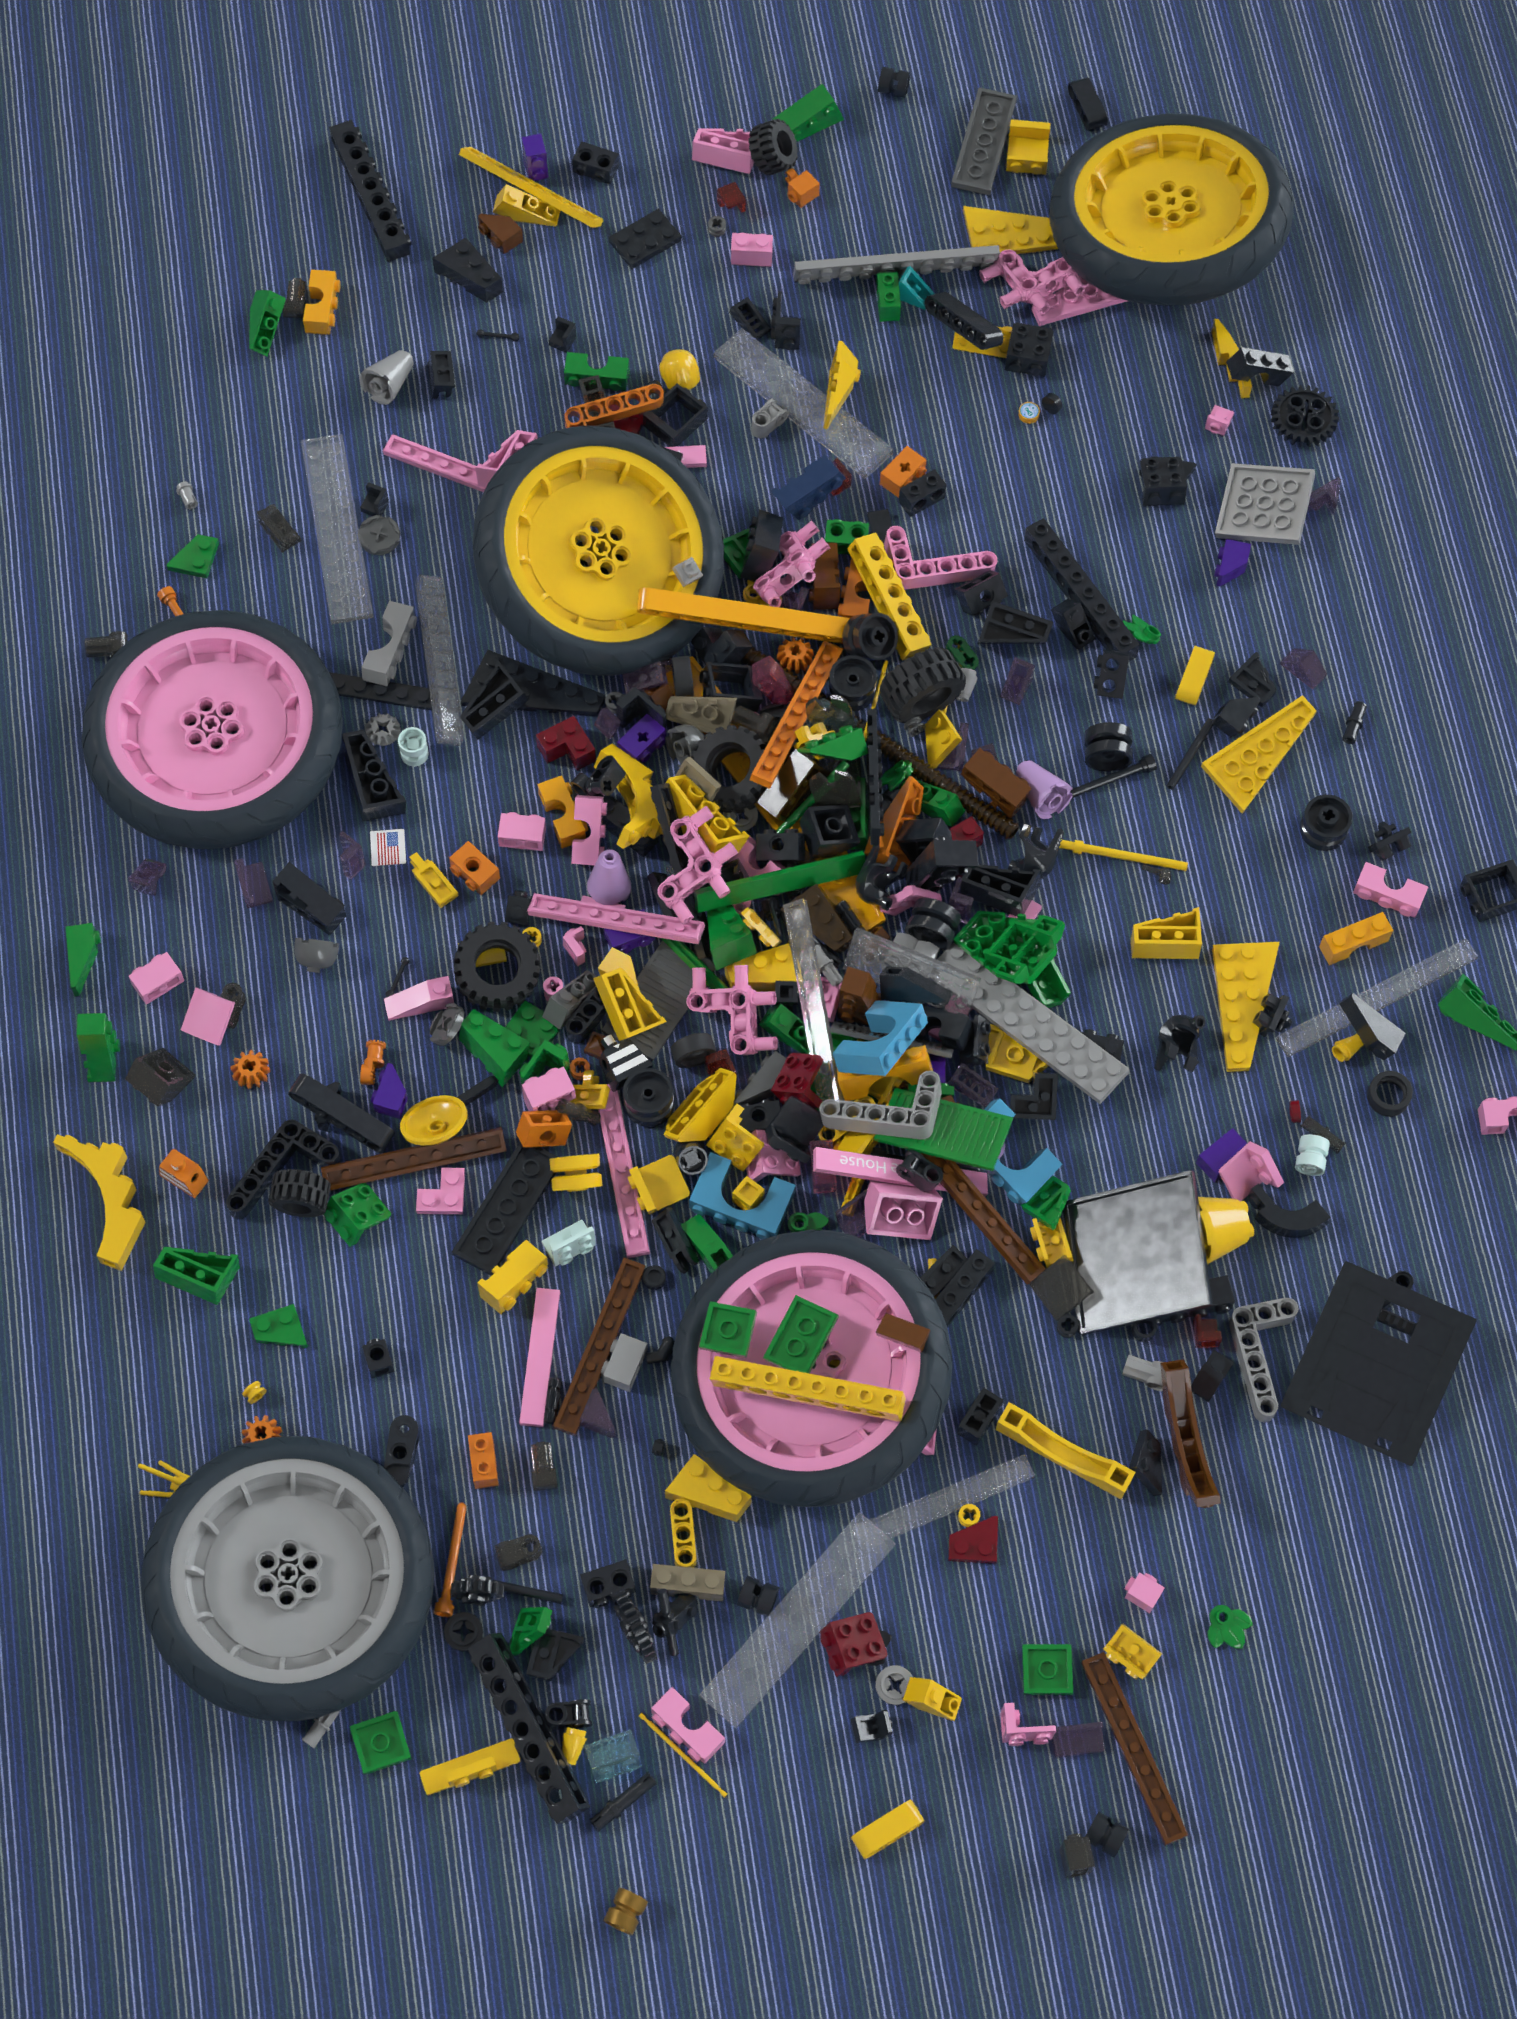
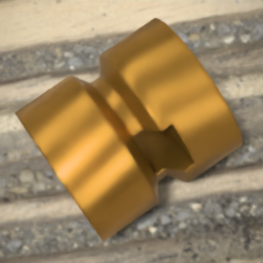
M618 1888L613 1901L616 1907H609L603 1921L617 1930L633 1935L639 1923L636 1916L644 1912L648 1901L631 1891Z

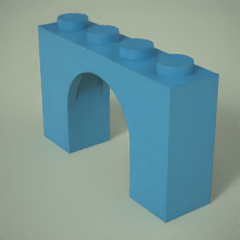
M875 1001L865 1013L871 1032L889 1034L868 1042L843 1040L832 1053L838 1072L886 1076L928 1023L922 1004Z
M1000 1098L991 1101L984 1109L1010 1117L1016 1115ZM1048 1148L1038 1150L1020 1170L1009 1169L998 1159L995 1169L993 1171H986L992 1176L991 1180L1007 1192V1197L1013 1203L1023 1204L1032 1198L1061 1167L1062 1163Z
M710 1152L707 1166L701 1172L689 1199V1208L701 1216L706 1214L713 1217L718 1223L732 1224L741 1232L750 1231L755 1233L762 1240L778 1235L795 1195L796 1185L774 1177L764 1201L758 1207L751 1210L735 1209L728 1205L722 1196V1189L732 1169V1160Z

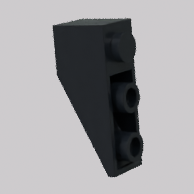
M886 966L879 975L881 1000H889L890 1002L908 1001L919 1004L926 1002L933 1005H943L953 995L952 991L908 967Z

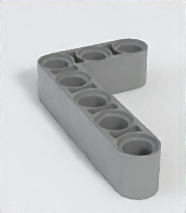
M926 1071L920 1075L912 1108L827 1099L819 1107L822 1123L826 1128L927 1139L933 1133L941 1098L940 1078L934 1071Z
M1281 1298L1238 1307L1233 1311L1229 1321V1327L1255 1418L1261 1422H1269L1273 1419L1278 1409V1402L1258 1330L1290 1324L1299 1310L1297 1302L1292 1298ZM1281 1308H1288L1292 1314H1284ZM1258 1313H1266L1269 1319H1262ZM1236 1317H1243L1247 1323H1238ZM1247 1338L1251 1340L1253 1345H1244L1242 1339ZM1248 1361H1256L1259 1367H1250ZM1254 1383L1263 1384L1265 1390H1257ZM1261 1405H1267V1406H1269L1270 1409H1271V1412H1270V1413H1265V1412H1263V1411L1261 1410L1260 1406H1261Z

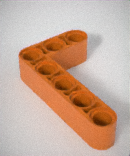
M651 384L567 409L564 415L565 427L598 426L657 409L663 404L664 391L660 385ZM652 393H656L660 397L656 400H653L649 397V395ZM637 399L640 403L638 405H631L629 401ZM611 405H617L619 406V410L611 411L609 407ZM595 410L599 412V415L592 417L589 415V412ZM572 416H576L580 420L576 423H572L568 419Z

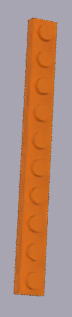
M825 640L823 641L753 770L750 781L769 789L771 788L797 739L795 731L804 726L829 679L833 664L841 657L843 648Z

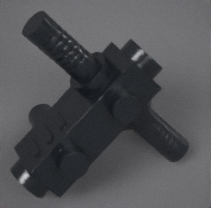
M663 1588L657 1591L661 1611L653 1616V1632L659 1638L666 1636L670 1656H676L679 1654L676 1639L677 1630H681L691 1617L696 1616L698 1601L693 1595L688 1594L687 1596L680 1595L673 1602H669L667 1589Z

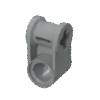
M774 399L768 400L752 416L751 432L756 438L767 437L774 429L785 422L789 411L779 407Z

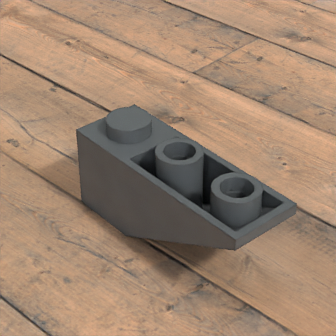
M586 970L550 997L542 1017L558 1029L563 1028L572 1014L596 987L593 978L597 976Z
M774 1051L771 1056L767 1055L762 1061V1068L758 1073L754 1072L749 1077L748 1085L745 1089H740L736 1093L734 1106L745 1103L753 1105L775 1095L771 1092V1089L787 1058L777 1051Z

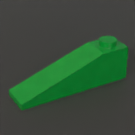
M1462 974L1441 997L1438 1003L1440 1011L1446 1017H1451L1454 1021L1517 1051V1031L1508 1021L1499 1018L1498 1009L1494 1005L1487 1004L1482 999L1484 993L1466 975Z

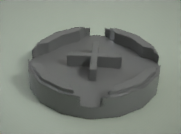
M375 515L362 522L358 532V540L366 552L373 555H384L390 553L398 546L401 534L398 524L392 518Z
M455 1003L445 1005L447 1009L444 1011L440 1010L432 1021L429 1033L432 1035L430 1041L438 1046H444L456 1036L463 1022V1008Z

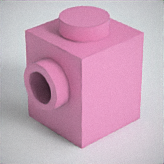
M1139 1572L1136 1579L1131 1576L1124 1589L1128 1591L1125 1599L1150 1613L1165 1587L1158 1584L1157 1579L1150 1574L1145 1573L1143 1575Z

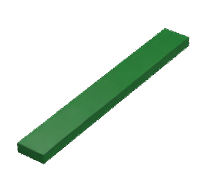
M858 851L726 882L731 892L723 898L718 897L712 886L694 890L695 908L699 913L815 884L856 876L865 862V854L863 851Z

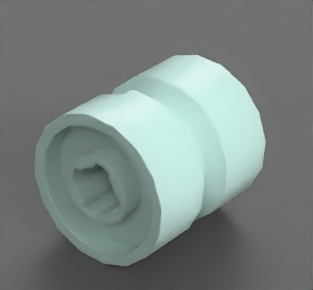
M415 727L403 730L398 737L401 759L409 766L422 765L429 755L426 735L422 730Z
M1308 1134L1301 1136L1298 1147L1300 1155L1296 1158L1295 1169L1305 1175H1323L1327 1161L1324 1157L1328 1155L1329 1140L1318 1135Z

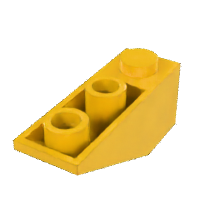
M506 184L496 196L493 213L501 216H510L514 221L556 227L560 210Z

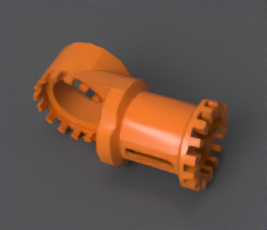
M375 1040L366 1042L368 1052L364 1064L361 1065V1085H374L375 1068L384 1067L385 1062L382 1059L386 1043L379 1040L377 1042Z

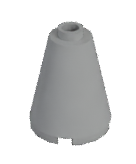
M399 350L365 368L359 376L364 392L368 390L372 395L370 398L379 404L387 405L392 402L414 365L411 354Z

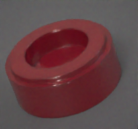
M1292 1100L1289 1102L1291 1122L1301 1123L1299 1100Z

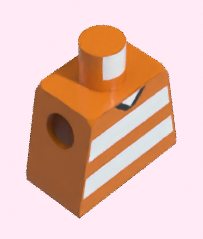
M172 1149L159 1166L161 1177L194 1199L209 1181L197 1163L176 1149ZM192 1177H196V1179L193 1182H191Z

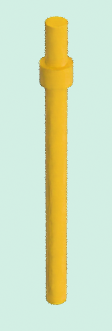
M1062 840L1059 847L1073 850V853L1077 854L1084 852L1186 871L1188 862L1084 844V841L1075 840V842Z

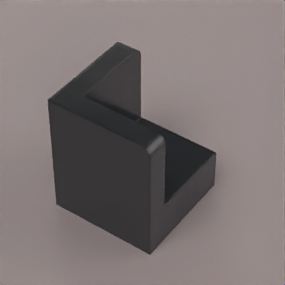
M557 316L555 320L556 329L548 343L549 346L567 353L576 339V324Z
M368 482L366 485L367 496L360 510L362 513L370 516L382 515L389 504L387 489Z

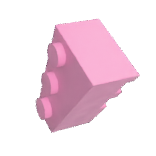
M698 128L693 140L692 160L750 174L754 165V160L749 151L748 141L750 132H743V129H737L736 132H724V129Z

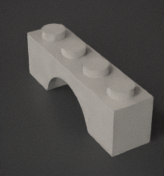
M392 601L388 602L382 617L383 630L392 639L383 648L368 651L361 667L364 681L388 686L390 679H394L397 669L396 664L401 662L403 647L408 645L410 630L415 628L417 616H414V607Z

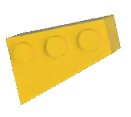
M695 1454L665 1490L666 1499H686L693 1508L696 1507L735 1522L740 1519L751 1505V1495L723 1479Z

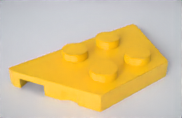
M747 907L741 913L745 917L743 922L751 930L754 931L756 929L761 934L758 938L767 947H777L782 942L753 909Z
M990 1024V1054L988 1055V1064H985L986 1070L1030 1083L1033 1080V1072H1042L1048 1067L1046 1063L997 1026Z

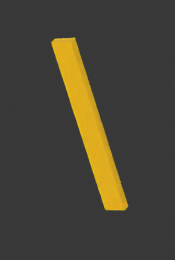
M472 147L461 148L460 156L592 228L602 225L603 219L515 170Z

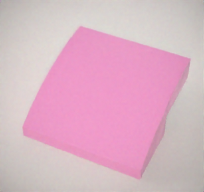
M195 988L181 1031L215 1045H221L235 1002Z

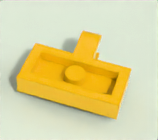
M585 1070L582 1085H573L576 1098L561 1104L564 1109H606L610 1088L607 1084H598L599 1076H594V1070Z

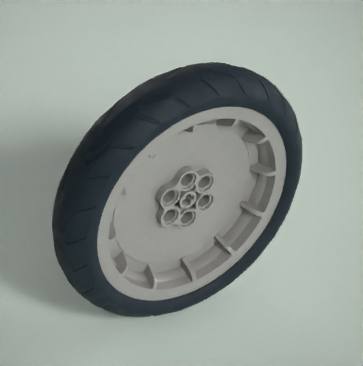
M306 1436L271 1437L241 1444L223 1452L202 1465L180 1484L169 1498L155 1522L144 1552L141 1574L143 1609L149 1631L161 1656L175 1674L193 1691L221 1709L241 1716L267 1721H302L337 1712L367 1697L385 1683L401 1666L420 1638L429 1614L434 1586V1560L429 1534L418 1509L402 1486L381 1465L347 1446L323 1439ZM290 1548L296 1551V1554L292 1557H286L283 1554L285 1550ZM266 1560L274 1562L271 1568H263L261 1566ZM308 1561H314L317 1565L314 1569H307L304 1567V1564ZM287 1573H292L290 1580H285ZM263 1584L273 1586L269 1592H262L260 1587ZM306 1585H313L316 1588L312 1593H305L302 1590ZM285 1596H290L294 1599L289 1605H284L280 1601Z

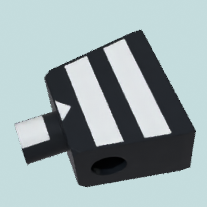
M608 1035L600 1042L605 1050L600 1056L599 1064L613 1092L623 1088L627 1078L635 1071L652 1068L653 1063L630 1039L617 1043L612 1035Z

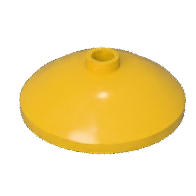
M448 1095L434 1096L422 1100L412 1106L403 1116L400 1123L401 1133L408 1142L415 1145L431 1146L445 1142L455 1136L464 1126L468 1115L466 1106L460 1099Z

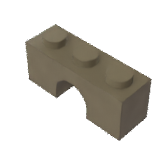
M653 1564L650 1592L651 1595H658L657 1591L665 1588L667 1589L668 1596L675 1597V1594L687 1593L696 1595L702 1600L723 1602L725 1571Z

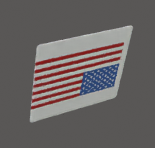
M404 829L370 832L372 866L406 863Z

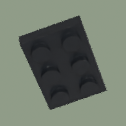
M659 208L609 237V243L631 269L636 268L682 241V235Z

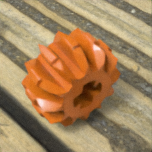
M793 636L791 642L785 639L783 645H779L777 660L780 661V665L783 668L787 667L788 673L791 670H795L796 674H798L799 669L806 671L807 665H811L814 652L813 649H810L811 645L809 642L804 643L803 638L796 641Z
M251 1049L248 1055L241 1051V1059L234 1057L235 1065L231 1066V1071L234 1073L232 1075L233 1080L238 1081L241 1087L247 1084L250 1090L253 1084L260 1088V1080L267 1082L266 1074L270 1073V1068L267 1066L269 1064L267 1058H263L260 1052L254 1055Z
M264 1415L262 1421L259 1420L258 1416H255V1423L252 1424L247 1421L246 1425L249 1429L242 1430V1435L245 1436L242 1439L243 1444L271 1437H281L278 1434L282 1432L281 1427L276 1426L277 1421L275 1419L269 1421L267 1415ZM265 1432L266 1437L264 1439L260 1437L259 1439L258 1434L262 1433L264 1435Z

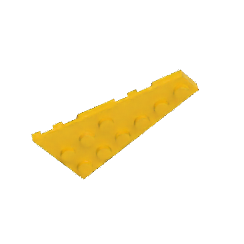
M963 206L971 247L999 245L1000 253L1010 249L1015 251L1016 254L1059 249L1053 239L1049 218Z
M1302 695L1202 762V769L1242 814L1315 716V708Z
M1280 942L1216 944L1212 947L1226 1072L1250 1070L1259 1033V1027L1253 1023V1020L1259 1011H1264L1261 1002L1264 996L1268 994Z

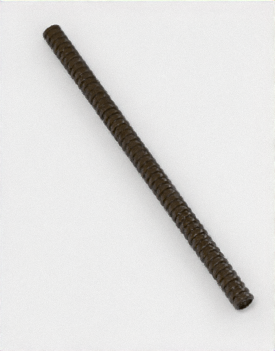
M752 647L742 659L744 664L748 663V666H756L759 674H764V677L769 678L771 682L775 681L777 686L780 685V688L786 689V692H791L792 696L795 695L803 680H799V677L797 675L794 676L792 672L788 673V669H783V666L778 665L776 661L772 662V659L770 657L767 658V655H761V651H756L755 647ZM824 693L820 694L813 707L814 711L818 710V713L824 714L825 718L829 717V721H835L834 724L840 725V728L852 725V728H862L864 734L866 723H864L863 719L859 720L857 715L853 716V713L848 712V709H842V705H837V702L832 701L830 697L826 698ZM877 730V735H881V748L878 749H881V755L884 754L886 759L889 758V761H894L895 764L900 760H909L913 768L911 776H917L919 781L922 780V782L957 794L964 810L966 809L968 814L972 813L974 818L978 817L979 821L983 820V824H989V828H994V831L1000 832L1001 836L1005 835L1007 840L1014 837L1019 829L1017 822L1013 823L1014 820H1008V816H1002V812H996V808H991L990 804L986 805L984 800L980 801L978 796L974 797V794L969 793V790H964L963 786H958V783L952 782L951 778L947 779L945 774L941 775L939 770L935 771L936 768L930 767L928 763L925 764L924 760H919V757L913 756L912 752L908 753V749H902V745H897L896 741L892 742L890 737L886 738L885 734H881V731Z

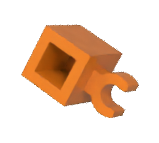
M793 168L785 172L788 176L785 178V181L788 183L787 195L791 202L796 203L801 208L819 196L820 183L807 170L799 176Z

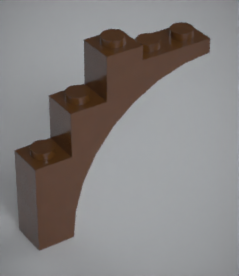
M1184 1359L1160 1363L1165 1416L1171 1425L1172 1447L1179 1461L1181 1487L1186 1496H1191L1196 1507L1210 1508L1215 1504H1221L1220 1494L1211 1476L1199 1434L1189 1368Z

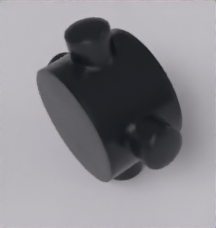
M660 1438L655 1439L652 1453L655 1456L662 1455L665 1441Z

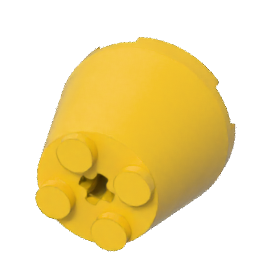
M1198 1197L1207 1264L1244 1245L1250 1237L1254 1236V1228L1250 1223L1248 1205L1245 1201L1233 1198Z

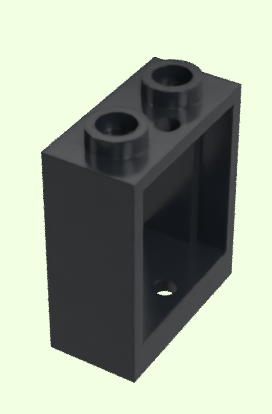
M676 384L664 395L663 404L659 408L643 414V426L669 447H678L708 419V407L704 401L695 398L687 388ZM677 401L695 414L678 431L660 419Z
M707 662L704 669L700 672L699 681L703 685V697L737 698L734 712H757L763 698L756 666ZM714 681L742 683L744 695L716 693Z
M1513 859L1464 876L1460 890L1462 895L1467 897L1470 903V911L1473 916L1477 917L1479 922L1517 910V866ZM1503 876L1514 900L1485 909L1474 885Z

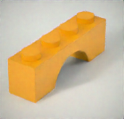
M924 1045L906 1050L886 1076L838 1072V1069L837 1076L844 1100L851 1101L867 1097L872 1084L881 1078L899 1077L911 1085H916L920 1075L926 1071H933Z

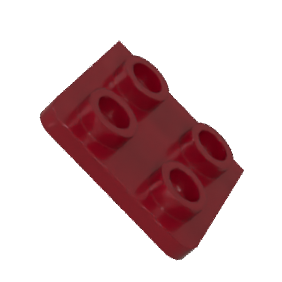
M791 1053L788 1055L771 1089V1092L780 1099L782 1105L785 1104L789 1097L794 1096L809 1106L819 1109L822 1100L810 1087L824 1058L821 1055Z
M871 1612L830 1622L820 1631L821 1643L826 1648L829 1656V1666L834 1670L836 1677L845 1675L853 1667L883 1660L888 1655L875 1617Z

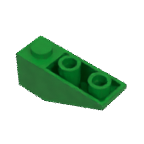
M256 290L250 307L249 349L263 356H268L286 298L271 290Z
M852 725L839 728L840 732L824 734L821 740L807 741L804 747L797 749L799 753L834 760H854L868 754L862 728H852Z
M907 777V778L905 779V781L900 785V787L898 788L899 790L902 788V786L904 785V783L906 782V780L908 779V777ZM917 780L924 787L921 811L931 818H942L946 825L953 827L965 812L957 794Z
M782 1004L770 1007L758 1024L773 1037H777V1040L802 1054L821 1055L823 1058L825 1056L808 1049L812 1028Z
M700 1214L681 1224L688 1240L711 1274L721 1264L733 1257L724 1242Z

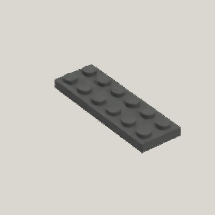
M978 88L951 187L985 195L991 194L1010 127V121L1012 120L1017 102V95Z

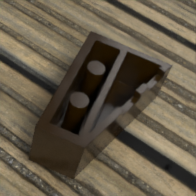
M795 749L794 752L788 755L786 763L779 771L771 788L763 790L757 803L775 818L786 821L804 802L802 798L808 791H814L818 787L816 783L824 775L828 777L832 771L814 757L799 753Z
M815 884L780 909L839 954L858 942L823 888L818 884Z

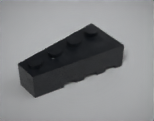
M364 729L342 733V750L362 822L405 814L406 800L397 789L395 781L388 774L385 764L381 762L376 749Z

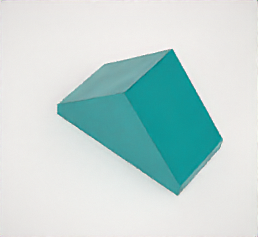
M911 266L907 267L899 281L900 300L925 310V298L935 293Z

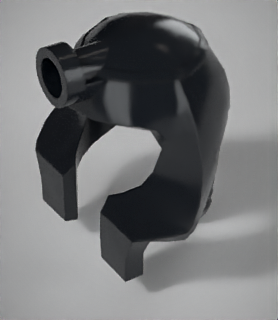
M1024 824L1019 837L1025 846V857L1023 859H1016V861L1012 860L1009 863L1008 870H1012V867L1019 868V871L1032 872L1033 869H1039L1040 879H1044L1054 868L1064 831L1059 828L1048 847L1040 841L1042 828L1035 826L1030 840L1028 836L1032 826Z
M873 845L856 878V892L862 901L871 905H879L883 910L888 911L892 905V898H889L890 896L886 889L892 883L905 878L909 865L901 862L897 873L881 874L893 871L898 858L890 854L885 864L876 863L880 846Z
M1174 1015L1162 1025L1158 1035L1159 1047L1154 1065L1155 1070L1160 1071L1168 1059L1175 1060L1177 1053H1180L1187 1057L1183 1068L1189 1072L1194 1071L1195 1066L1200 1063L1197 1055V1039L1200 1036L1199 1029L1205 1026V1018L1203 1016L1196 1015L1191 1018L1187 1015Z

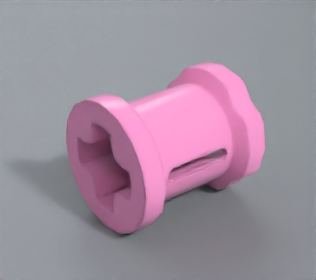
M549 977L544 981L543 990L546 1001H549L552 995L563 988V982L558 977Z

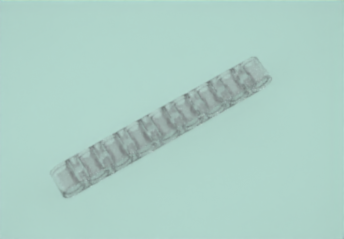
M420 574L416 581V591L436 741L438 744L460 746L463 742L464 731L460 718L461 709L442 577Z

